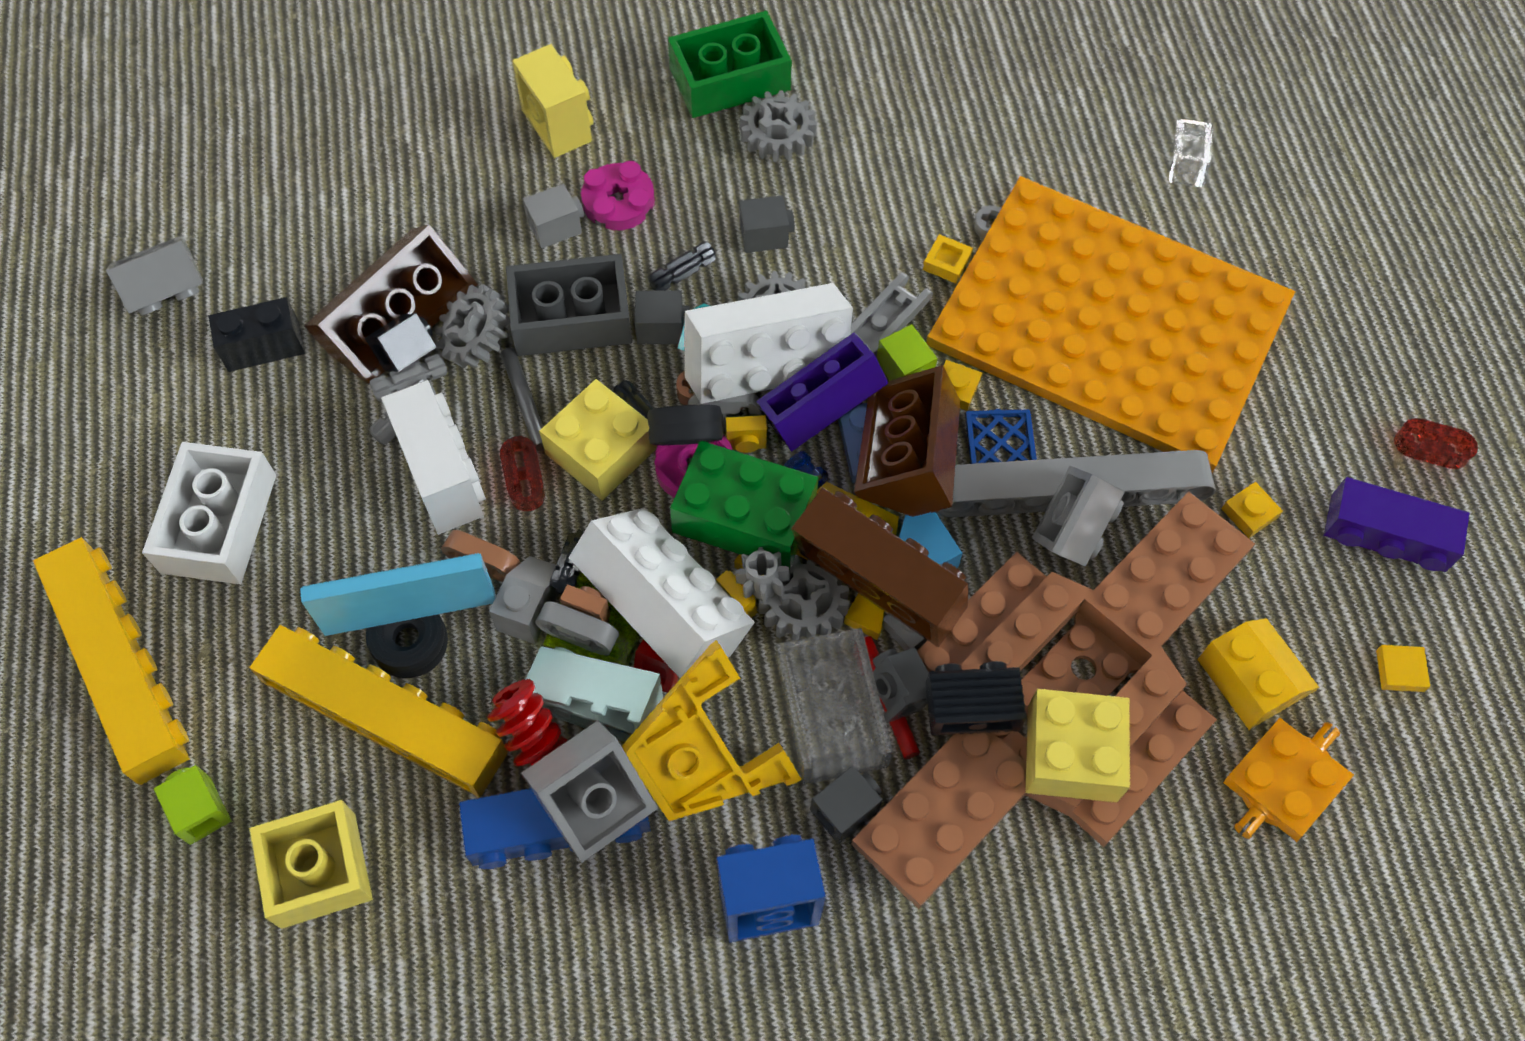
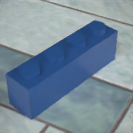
M531 788L459 802L465 856L472 866L479 865V868L484 870L495 869L505 866L507 859L524 856L525 860L528 861L541 860L552 856L553 850L570 847ZM649 816L616 838L615 842H633L641 839L642 833L651 832Z

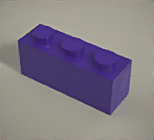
M854 332L756 402L764 415H766L772 428L792 452L888 384V381L875 354Z
M1345 477L1331 495L1324 536L1336 539L1339 543L1346 546H1359L1376 551L1386 558H1400L1419 564L1426 570L1447 572L1464 555L1470 513Z

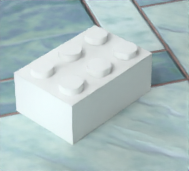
M426 380L381 397L437 534H442L484 517L479 502L486 500L473 463L465 450L459 430L452 420L443 393L434 395L429 381Z
M189 442L181 443L142 554L160 574L241 585L276 478V474L264 454L258 451Z

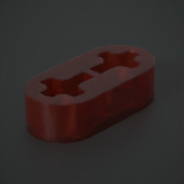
M1420 418L1406 421L1394 437L1395 446L1403 455L1449 469L1463 468L1478 451V443L1469 432ZM1411 433L1416 434V435H1417V440L1420 441L1421 443L1415 442V437H1414L1413 435H1411ZM1450 444L1456 445L1457 451L1460 452L1461 454L1455 453V447L1452 446V445H1450Z
M514 436L507 439L500 448V459L507 492L515 508L521 511H533L539 508L546 498L538 455L530 439L523 436ZM515 452H523L524 467H517ZM528 479L531 495L523 497L521 481Z

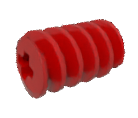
M531 679L515 682L498 692L491 700L495 708L487 715V719L490 722L500 719L504 720V723L496 729L497 736L513 735L505 744L506 751L522 750L513 760L515 766L518 767L528 763L530 764L529 767H531L568 741L563 736H560V726L555 722H551V711L546 707H542L544 704L542 695L533 693L535 683Z

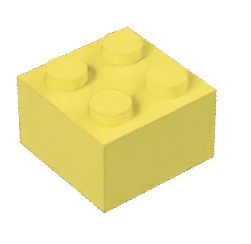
M549 44L512 60L522 111L552 156L556 158L592 142L590 126L594 122L587 107L590 94L582 79L577 80L574 77L567 57L565 55L560 56L553 45Z
M597 379L539 430L545 454L601 501L657 449V445L650 444L648 419Z
M1037 689L1028 705L1026 793L1118 802L1130 788L1129 698Z
M343 800L249 828L265 919L279 928L283 929L373 900L356 816Z

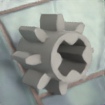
M759 547L758 551L753 552L749 556L745 554L741 556L743 568L735 570L736 583L744 584L743 593L745 598L753 594L755 598L761 599L762 603H766L767 599L775 594L779 596L784 594L782 582L789 580V567L781 566L780 552L773 555L768 551H764L763 547Z

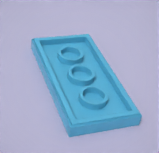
M479 553L307 585L300 588L301 602L324 636L493 604L496 598L492 581L482 555Z

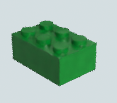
M767 10L667 37L669 68L692 118L752 102L753 97L763 99L765 98V92H769L773 96L777 95L780 90L783 92L791 91L792 59Z
M700 441L670 507L672 533L740 555L745 554L749 556L753 552L758 551L759 547H763L764 551H768L773 555L780 552L781 566H787L790 570L798 550L791 528L817 495L818 477Z

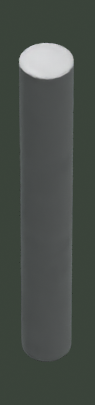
M506 348L501 352V357L535 451H544L539 432L543 425L516 350L514 348Z

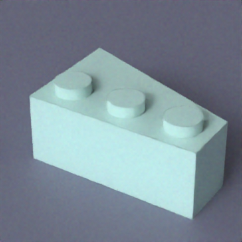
M541 646L526 679H531L535 683L533 693L542 695L544 699L542 707L548 708L552 713V717L583 728L589 727L598 720L617 740L625 742L663 699L659 673L577 655L562 647L551 649Z

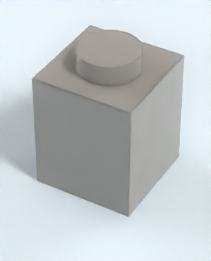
M564 183L523 198L527 222L541 249L582 233L580 218L584 217L582 205L576 195L570 196Z

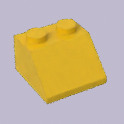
M1267 618L1246 621L1214 639L1197 659L1248 730L1320 688Z

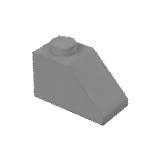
M529 556L506 575L489 610L496 631L536 644L542 631L536 625V619L545 602H555L558 593H556L557 588L550 585L555 564Z

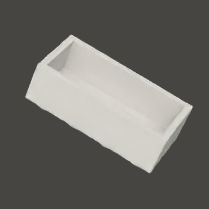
M830 283L685 311V379L700 404L774 389L851 334L853 307L835 284Z
M645 508L592 520L568 557L679 678L687 672L707 647L716 640L729 658L755 623L744 611L743 606L736 599L731 598L716 582L715 577L708 570L702 568L688 553L687 548L680 541L674 539L660 524L659 519Z

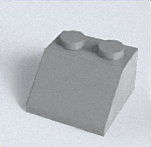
M183 235L110 263L106 269L127 312L132 313L138 310L141 316L162 308L163 306L160 301L175 295L177 301L197 294L199 292L197 286L203 284L202 276Z
M1069 466L1032 539L1048 550L1086 566L1089 559H1094L1100 552L1103 545V537L1101 536L1108 523L1114 522L1120 514L1123 506L1121 498L1124 491L1091 473Z
M598 720L521 773L581 863L658 809L617 738Z

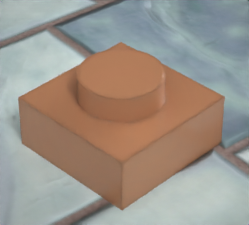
M567 584L560 598L562 605L606 623L610 618L608 602L599 591L587 586H582L578 589Z

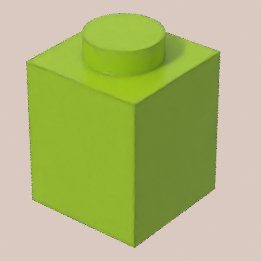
M912 324L879 340L877 360L889 380L936 367L938 358Z
M197 765L174 771L166 778L164 783L153 788L174 834L189 845L232 822L211 777Z

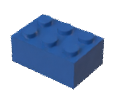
M789 835L775 839L771 847L754 850V845L741 844L726 849V855L717 857L719 890L729 943L818 926L820 924L826 896L814 839L802 840L800 835Z

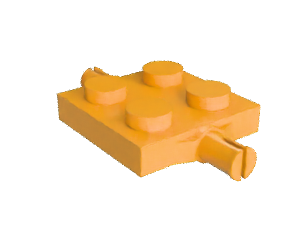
M1279 718L1226 777L1223 783L1238 794L1249 809L1240 821L1234 825L1235 830L1240 833L1251 822L1250 826L1242 834V837L1250 839L1265 821L1280 828L1298 842L1352 779L1354 774L1333 759L1326 751L1333 741L1340 736V731L1335 727L1324 738L1333 724L1323 723L1322 727L1310 739Z

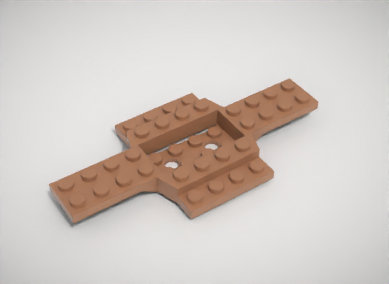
M1188 491L1094 590L1054 572L1045 576L1022 555L1016 552L968 600L967 609L939 648L927 640L917 650V653L928 672L935 671L937 666L949 663L960 664L962 670L980 669V665L992 661L1004 662L1007 668L1019 667L1021 671L1074 616V626L1022 679L1021 684L1023 686L1026 716H1028V705L1037 689L1110 696L1130 673H1136L1115 695L1116 697L1129 698L1130 788L1118 802L1026 793V737L1022 736L1018 731L983 732L980 734L965 733L962 735L957 733L939 749L855 836L851 845L918 909L1025 796L1069 816L1100 845L1105 847L1217 720L1183 691L1187 683L1162 647L1251 551L1255 543ZM1076 659H1086L1091 662L1095 669L1094 677L1087 680L1076 677L1071 669L1072 662Z

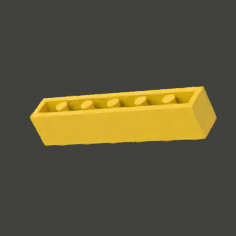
M80 537L32 560L123 774L140 786L190 760L184 744L189 742L188 735L178 719L172 720L167 708L173 706L171 697L162 683L156 685L152 673L157 671V666L146 648L140 649L136 638L142 636V633L132 615H125L121 605L126 603L127 600L115 580L110 582L106 572L111 570L112 566L100 547L93 549Z
M279 625L249 667L258 679L269 687L479 798L483 795L508 754L502 739H500L501 737L497 736L494 727L484 722H479L475 726L463 720L465 715L450 704L442 702L440 707L426 700L428 696L417 687L405 683L402 688L390 682L391 676L382 669L371 664L365 669L353 663L355 658L350 653L337 646H333L331 650L326 649L318 644L320 640L303 628L297 627L294 632Z

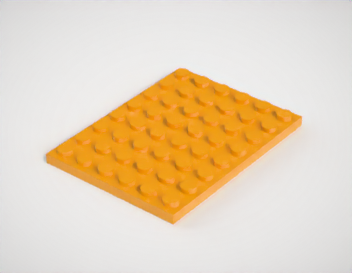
M1020 176L927 336L926 343L931 348L1162 452L1204 451L1208 454L1213 473L1296 291Z

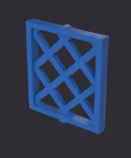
M995 409L965 412L970 464L977 463L975 449L984 455L978 463H986L988 460L1002 462L994 456L1001 447L1012 455L1006 462L1015 461L1016 459L1019 461L1028 460L1021 455L1027 447L1029 448L1030 460H1037L1030 409ZM1019 417L1021 419L1012 426L1003 418ZM976 418H992L994 420L985 427ZM998 423L1008 430V433L1002 439L991 432ZM1024 423L1026 426L1027 437L1020 431H1018V429ZM973 426H975L977 429L981 431V433L975 439L973 435ZM1013 435L1024 442L1017 451L1006 443ZM985 436H988L997 443L990 451L979 444Z

